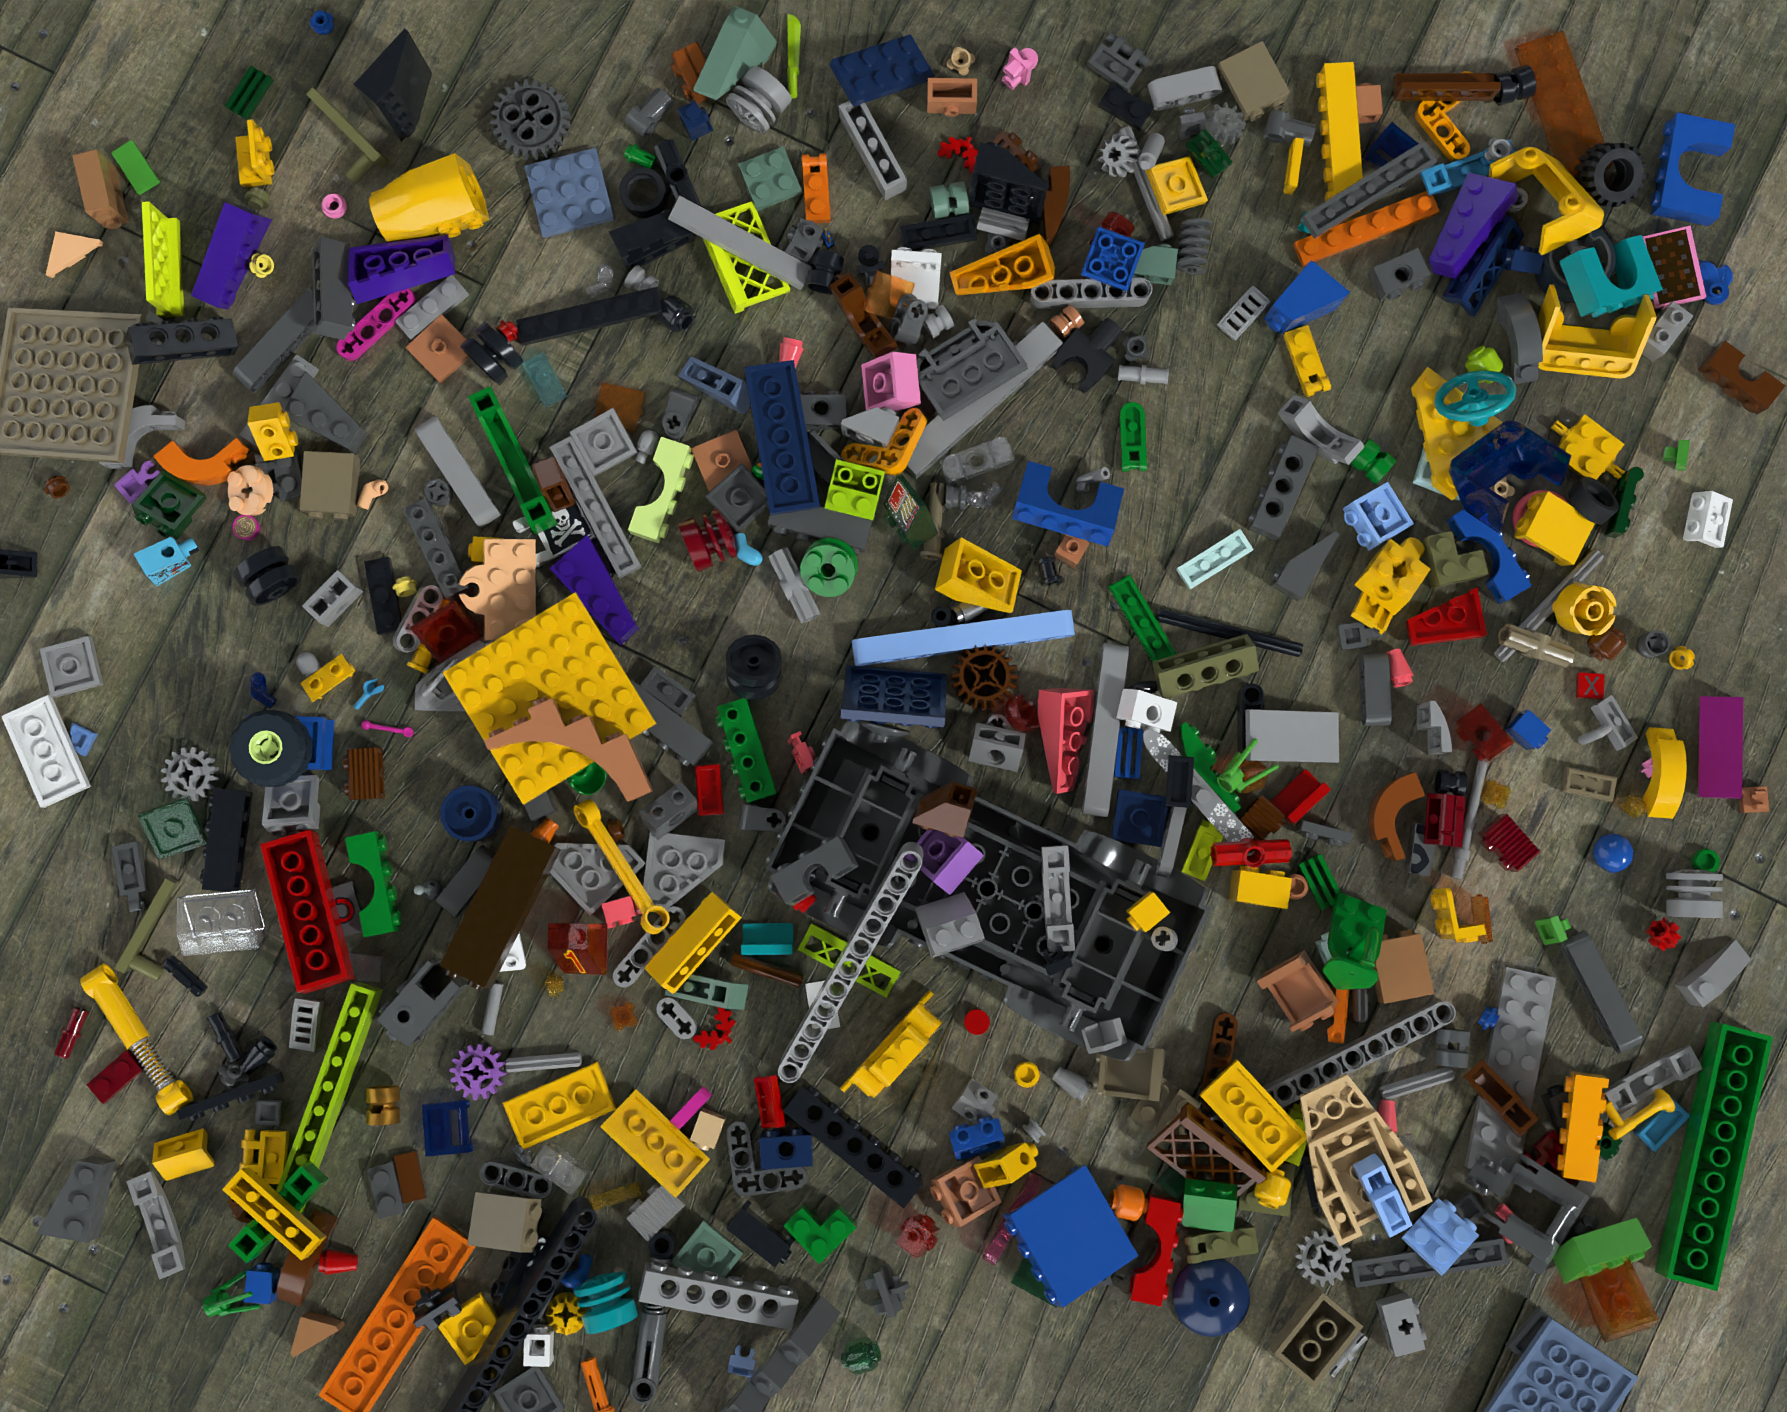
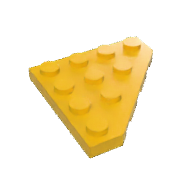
M1427 367L1413 384L1411 391L1413 397L1416 398L1418 408L1416 414L1419 428L1423 431L1425 442L1423 446L1427 462L1430 463L1432 475L1430 478L1432 486L1453 501L1507 425L1495 416L1489 417V421L1482 426H1472L1468 421L1449 420L1440 415L1434 406L1435 393L1447 381ZM1454 388L1446 395L1445 405L1461 401L1464 393Z

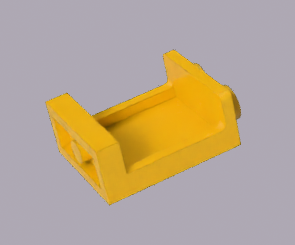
M1549 491L1536 493L1529 499L1527 503L1528 508L1524 516L1517 522V530L1514 537L1517 539H1527L1555 557L1553 562L1560 566L1574 565L1595 523L1584 518L1573 506Z

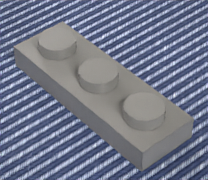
M450 275L395 320V322L413 341L441 314L445 316L467 298L469 294L456 278Z

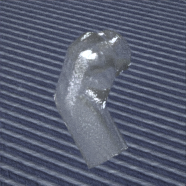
M992 482L985 492L969 491L966 494V501L973 507H988L1003 488L996 482Z

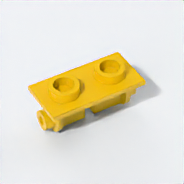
M341 653L302 681L301 685L310 700L314 702L318 698L322 699L325 693L349 676L352 677L356 670L351 663L348 664Z

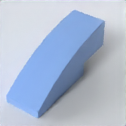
M1374 1153L1353 1164L1352 1166L1388 1236L1392 1237L1413 1226L1400 1195L1392 1184L1385 1165Z

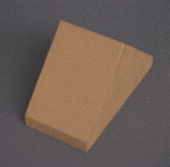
M310 1311L306 1312L300 1317L291 1349L292 1357L297 1356L345 1326L344 1321Z

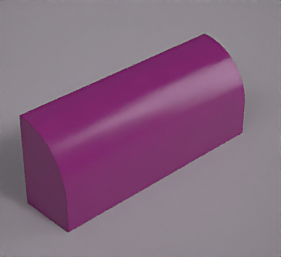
M1700 696L1698 797L1742 799L1743 697Z

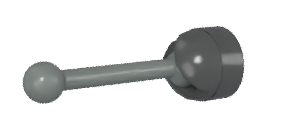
M434 879L426 880L422 885L414 887L416 895L422 894L428 900L437 899L442 892V885Z

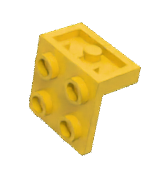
M253 119L247 120L248 135L235 137L240 185L244 188L272 184L271 175H274L275 171L269 156V152L272 151L271 139L265 135L262 128Z

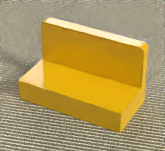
M202 1128L154 1143L152 1164L166 1181L214 1167L215 1161L207 1151V1132Z

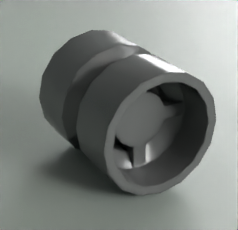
M1449 1028L1437 1029L1436 1043L1439 1045V1048L1435 1050L1434 1064L1468 1068L1469 1053L1466 1051V1047L1470 1046L1471 1031ZM1448 1042L1457 1043V1049L1448 1048Z

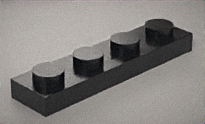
M281 1071L176 1111L179 1120L189 1117L191 1122L204 1117V1111L213 1108L215 1113L230 1107L228 1102L235 1099L238 1100V1103L253 1099L252 1093L261 1090L262 1094L277 1090V1084L285 1080Z

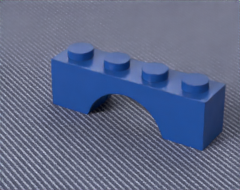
M1477 501L1445 521L1458 541H1474L1487 549L1491 556L1493 567L1492 573L1485 584L1497 603L1501 604L1532 585L1529 582L1530 577L1526 570L1520 568L1516 562L1514 551L1507 547L1502 540V532L1490 521L1488 510Z

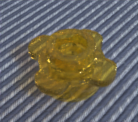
M1494 780L1488 781L1486 783V793L1481 798L1484 804H1493L1497 809H1503L1511 792L1509 786L1497 784Z

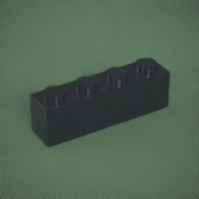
M214 788V793L211 794L209 799V806L212 808L211 818L208 819L206 824L208 842L203 849L205 866L200 874L202 890L241 892L253 792Z

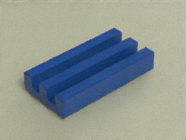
M1119 727L1114 777L1140 779L1143 729ZM1123 733H1127L1125 772L1122 773L1120 772ZM1133 734H1137L1134 773H1130Z

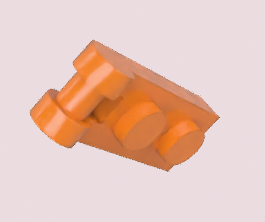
M819 153V156L809 157V154H803L802 166L806 220L813 221L814 223H831L826 153ZM820 166V172L810 173V167Z

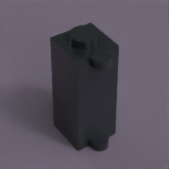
M747 1200L726 1229L773 1267H776L779 1262L784 1264L792 1253L790 1247L795 1238L792 1235L789 1239L752 1211L749 1208L751 1202Z

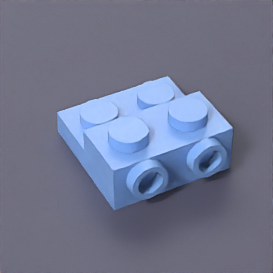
M1388 482L1343 508L1345 522L1348 525H1353L1358 533V543L1366 547L1368 551L1414 524Z
M1438 1198L1401 1239L1442 1276L1479 1235L1475 1232L1477 1227L1472 1221L1467 1218L1462 1220L1454 1213L1456 1208L1451 1202L1446 1199L1441 1201Z

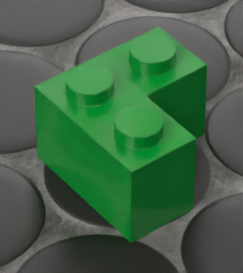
M803 1203L785 1220L784 1227L813 1259L820 1264L857 1228V1222L840 1204L820 1221Z

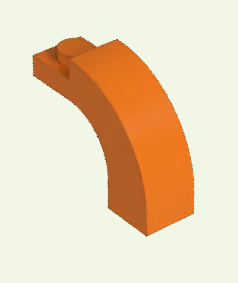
M235 438L215 456L209 459L197 460L193 459L181 445L172 440L153 457L166 471L181 480L195 485L209 486L227 481L229 473L235 471L232 466L244 461L247 457L246 454L251 450L244 442Z

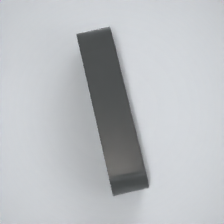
M310 287L301 295L234 368L233 376L251 392L259 390L314 331L313 287Z
M1582 930L1560 942L1562 952L1612 1048L1618 1054H1621L1642 1043L1641 1033L1589 934Z

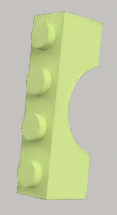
M664 437L660 438L653 461L664 473V489L659 498L653 503L635 508L628 528L632 535L658 544L661 538L665 539L669 529V524H666L668 517L674 514L677 507V501H675L677 492H682L686 478L683 477L685 469H690L694 455L691 454L690 446Z

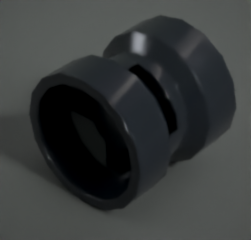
M1438 769L1435 777L1436 794H1447L1449 792L1455 796H1464L1467 787L1466 772L1456 771L1450 774L1448 770Z

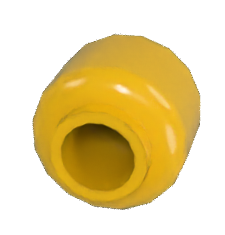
M1279 1169L1274 1170L1272 1173L1266 1171V1179L1260 1184L1256 1182L1254 1196L1259 1199L1258 1203L1260 1205L1278 1209L1279 1206L1286 1204L1291 1182L1284 1177L1285 1172Z

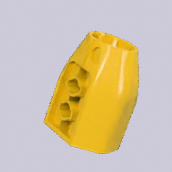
M456 153L407 171L387 184L383 189L372 192L369 197L373 218L387 242L448 235L449 238L460 235V231L467 228L470 230L480 228L484 225L483 222L489 220L486 202L470 164Z

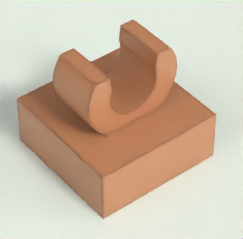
M1767 786L1742 788V799H1739L1740 813L1769 812Z

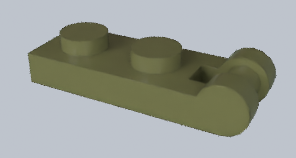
M1253 1225L1237 1227L1232 1232L1210 1231L1184 1236V1243L1188 1246L1189 1252L1186 1254L1187 1263H1200L1207 1260L1259 1253L1256 1231ZM1204 1242L1205 1251H1199L1198 1244Z

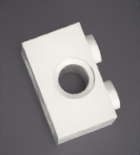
M1123 689L1116 718L1126 721L1125 725L1132 728L1140 729V726H1143L1145 730H1154L1158 733L1160 731L1171 732L1177 702L1141 690Z

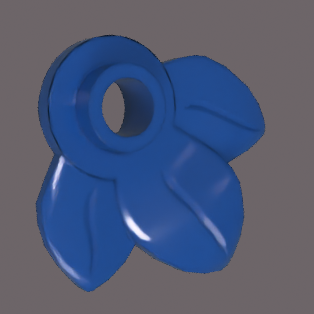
M1700 260L1699 266L1706 293L1704 300L1711 305L1722 304L1729 296L1728 286L1733 281V273L1728 265H1723L1717 269L1711 262ZM1713 289H1717V290H1719L1721 293H1720V294H1714V293L1712 292V290H1713Z

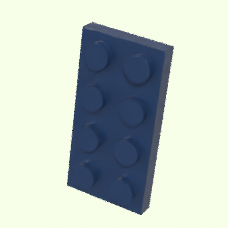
M911 34L834 58L829 64L853 107L926 83L928 78L934 77V73Z

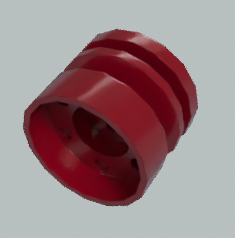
M718 508L712 509L715 518L713 522H710L706 512L702 513L703 526L699 527L693 517L678 523L697 572L713 567L712 554L716 553L721 562H725L726 560L722 552L724 549H728L731 558L737 557L735 539L727 520L719 512Z

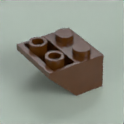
M951 782L923 796L912 823L926 830L934 829L944 832V834L950 837L963 838L978 789Z

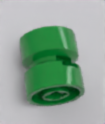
M1369 438L1363 444L1365 447L1350 464L1358 471L1364 470L1365 477L1376 485L1397 460L1387 451L1381 452V446Z

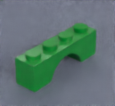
M377 831L345 837L349 862L361 865L367 869L373 878L375 886L371 902L365 909L359 912L363 938L400 931L399 925L402 924L400 911L396 910L394 900H397V891L395 886L391 885L390 875H392L393 871L391 862L387 861L385 851L388 850L386 837L382 836V832Z
M309 1161L301 1165L284 1183L279 1194L295 1209L300 1211L329 1178ZM253 1219L228 1246L242 1260L248 1263L257 1258L275 1237L257 1220Z

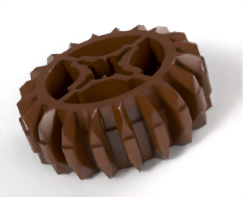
M986 644L980 651L975 645L973 653L969 649H964V654L967 657L964 658L962 655H958L956 659L961 662V665L955 663L952 665V668L959 672L951 673L950 678L958 679V682H954L951 686L952 688H961L956 693L957 697L963 694L966 695L963 704H967L969 699L973 700L971 706L973 709L976 708L978 702L981 703L982 711L986 710V703H990V707L995 709V700H998L999 704L1004 705L1005 700L1002 695L1011 698L1012 694L1007 689L1015 690L1017 687L1016 684L1010 682V680L1018 679V675L1010 674L1011 671L1017 669V665L1008 666L1013 657L1008 656L1004 659L1002 656L1006 652L1005 649H1002L999 654L995 653L997 645H993L991 651L987 650ZM978 657L992 658V661L984 667L971 662ZM998 664L1001 665L1005 674L1004 685H1001L994 677V670ZM965 667L975 677V683L970 690L964 682L963 674ZM992 667L988 676L990 681L986 682L985 680L984 683L981 682L979 686H976L980 678L978 672L988 671ZM984 686L998 691L996 694L987 697L976 695L979 689Z

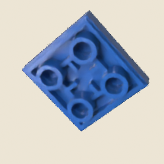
M1098 227L1081 276L1127 292L1145 243Z

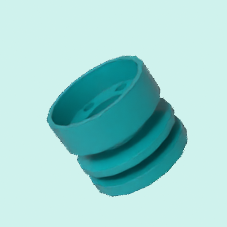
M626 1271L603 1273L588 1279L585 1283L574 1288L575 1296L583 1297L577 1302L578 1307L591 1306V1309L581 1316L587 1334L600 1333L632 1321L639 1315L634 1298H621V1295L628 1292L631 1288L628 1283L621 1284L628 1278Z

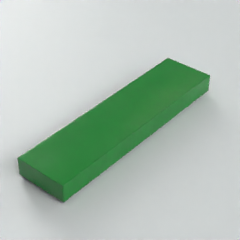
M1129 574L1108 586L1110 593L1150 661L1176 655V651L1131 575Z

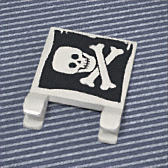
M575 497V504L558 512H552L558 525L538 534L546 550L536 554V568L568 552L586 535L591 539L596 538ZM525 517L513 522V526L518 533L530 528Z

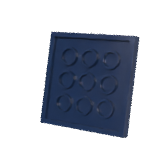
M847 665L840 718L851 722L865 720L876 724L889 722L898 723L901 726L924 725L932 729L944 727L946 674Z

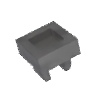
M1194 107L1183 108L1184 115L1179 116L1178 125L1180 140L1197 136L1205 129L1206 122L1204 112L1195 113Z

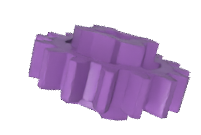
M483 1043L478 1044L477 1049L471 1044L468 1046V1052L464 1049L459 1051L461 1058H453L452 1061L457 1065L449 1070L455 1073V1077L450 1081L458 1082L459 1085L456 1087V1091L465 1090L463 1097L466 1098L473 1094V1100H477L481 1094L486 1099L489 1097V1091L493 1094L498 1092L496 1085L502 1086L504 1084L500 1076L507 1074V1071L501 1070V1066L505 1065L506 1061L499 1062L498 1058L501 1052L493 1054V1046H489L484 1050ZM474 1055V1057L472 1058V1063L470 1065H464L465 1061L470 1056ZM487 1058L492 1062L494 1067H491L490 1064L486 1061ZM479 1066V1070L487 1073L478 1076V1073L469 1070ZM463 1076L468 1079V1081L470 1082V1085H468V1084L466 1083V1081L464 1080ZM487 1078H493L492 1082L483 1088L484 1081Z

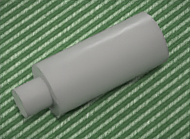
M1159 133L1150 134L1141 151L1138 161L1143 170L1153 168L1161 153L1165 140Z

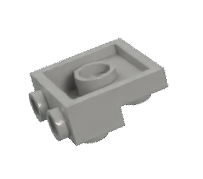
M299 776L297 780L284 786L265 787L262 825L270 834L284 836L286 831L296 830V833H300L306 830L319 829L318 776Z

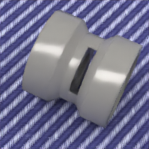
M639 265L629 272L624 281V285L627 288L635 291L657 287L659 280L653 275L647 276L645 270Z
M940 305L935 308L934 313L926 315L923 326L929 336L934 339L939 336L940 331L943 329L949 330L954 327V323L946 308Z

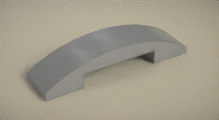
M1068 845L1041 847L1043 903L1048 952H1058L1057 944L1062 946L1063 951H1075L1069 885Z
M1686 1046L1634 1070L1615 1082L1603 1093H1605L1607 1102L1612 1101L1614 1108L1620 1115L1639 1105L1638 1101L1654 1093L1655 1089H1661L1676 1080L1682 1081L1703 1068L1692 1047Z
M153 1171L126 1181L134 1206L139 1205L155 1252L151 1256L159 1280L184 1270L185 1258L178 1226L169 1201Z

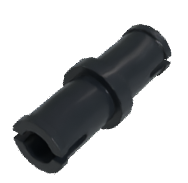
M222 1011L209 1016L206 1020L216 1035L215 1041L217 1045H221L229 1060V1064L244 1058L245 1055L235 1039L236 1033L234 1030L231 1031Z

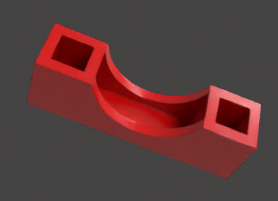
M1147 1193L1148 1209L1146 1214H1143V1220L1155 1230L1158 1237V1248L1154 1258L1147 1265L1132 1270L1128 1296L1132 1301L1161 1307L1162 1301L1168 1297L1169 1284H1166L1167 1275L1172 1274L1174 1259L1171 1258L1172 1249H1176L1178 1245L1179 1233H1176L1177 1222H1182L1184 1208L1181 1207L1178 1199Z

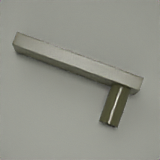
M312 87L306 95L363 151L362 155L345 172V175L356 184L375 163L384 168L389 160L322 93Z
M173 877L165 878L114 968L115 970L124 974L132 969L156 982L160 979L165 968L140 956L139 953L178 886L179 880Z

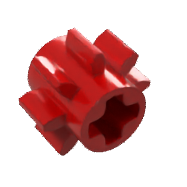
M1663 917L1662 921H1652L1649 930H1646V933L1651 936L1648 942L1653 947L1657 946L1661 951H1665L1666 948H1675L1678 939L1682 938L1676 932L1680 927L1675 922L1670 923L1665 917Z

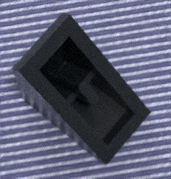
M0 549V579L37 577V552Z

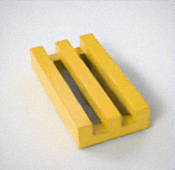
M1295 138L1289 147L1283 189L1285 194L1293 195L1298 185L1304 143L1302 138Z

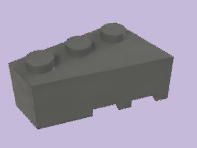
M305 371L283 412L287 411L291 422L356 454L367 432Z
M93 1156L78 1160L36 1234L84 1243L99 1238L115 1160Z

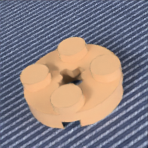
M245 465L229 473L227 481L229 507L231 510L249 516L260 515L266 510L263 508L266 503H270L272 500L273 484L270 476L264 474L261 467ZM249 487H252L253 491L248 493Z

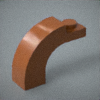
M1416 772L1400 776L1387 783L1375 796L1370 807L1368 829L1371 841L1382 840L1383 843L1380 844L1382 853L1390 861L1406 858L1395 830V818L1398 811L1406 803L1425 796Z

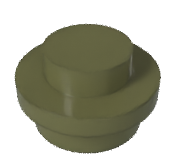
M252 187L250 191L245 193L244 198L253 209L261 210L269 207L270 196L264 190Z

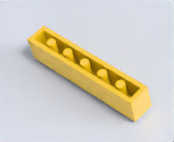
M1354 62L1324 63L1320 73H1317L1316 86L1320 88L1321 96L1318 98V110L1322 112L1323 119L1320 121V135H1324L1321 154L1322 159H1326L1323 180L1328 185L1325 202L1363 179Z

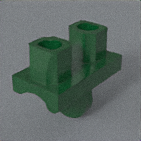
M1206 128L1185 144L1212 179L1233 163L1220 147L1219 141H1215Z

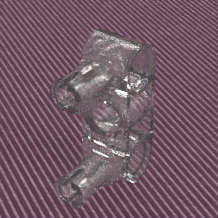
M998 437L992 441L949 455L941 459L939 463L946 483L953 485L1009 465L1015 461L1007 437ZM974 456H981L984 462L976 467L970 463V460Z

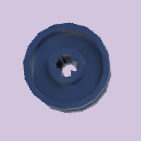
M473 785L461 786L452 790L444 798L440 808L441 822L444 829L456 839L469 842L483 841L492 837L499 829L503 819V808L498 797L490 790ZM470 810H473V811H474V816H473V817H472V815L469 813Z

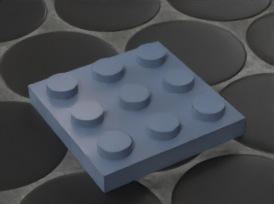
M596 148L525 165L543 238L615 220Z

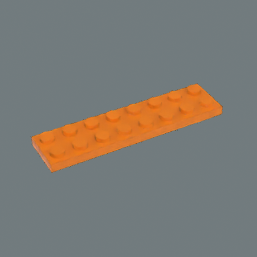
M437 1216L432 1218L318 1396L342 1412L371 1411L424 1326L417 1328L413 1323V1320H415L413 1307L417 1306L415 1301L421 1298L420 1289L425 1286L429 1287L431 1291L437 1287L443 1289L454 1282L476 1247L467 1245V1236Z

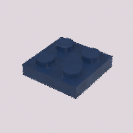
M1119 789L1111 838L1117 841L1161 847L1168 806H1164L1165 797Z

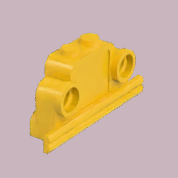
M930 989L840 1087L843 1092L851 1084H855L868 1097H876L885 1086L888 1087L928 1044L930 1036L942 1024V1021L924 1005L934 994Z

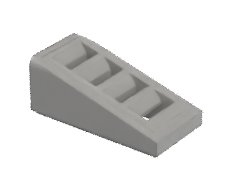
M1251 286L1217 326L1235 342L1268 307L1270 300L1255 286ZM1248 298H1251V299H1252L1258 306H1260V307L1258 308V307H1257L1251 300H1249ZM1244 304L1247 308H1249V309L1253 312V314L1250 315V314H1249L1244 308H1242L1241 306ZM1235 312L1241 315L1246 320V322L1243 323L1236 315H1234ZM1229 319L1240 328L1238 331L1227 322Z
M296 997L294 999L289 1048L315 1052L324 1006L323 1000ZM303 1007L312 1008L313 1012H302ZM301 1017L311 1018L312 1022H301ZM299 1027L311 1028L310 1033L300 1032ZM297 1038H310L309 1043L297 1042Z

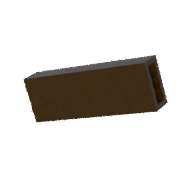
M510 825L439 966L446 969L444 974L459 980L460 976L469 980L467 985L479 991L483 987L492 988L561 851L559 848Z

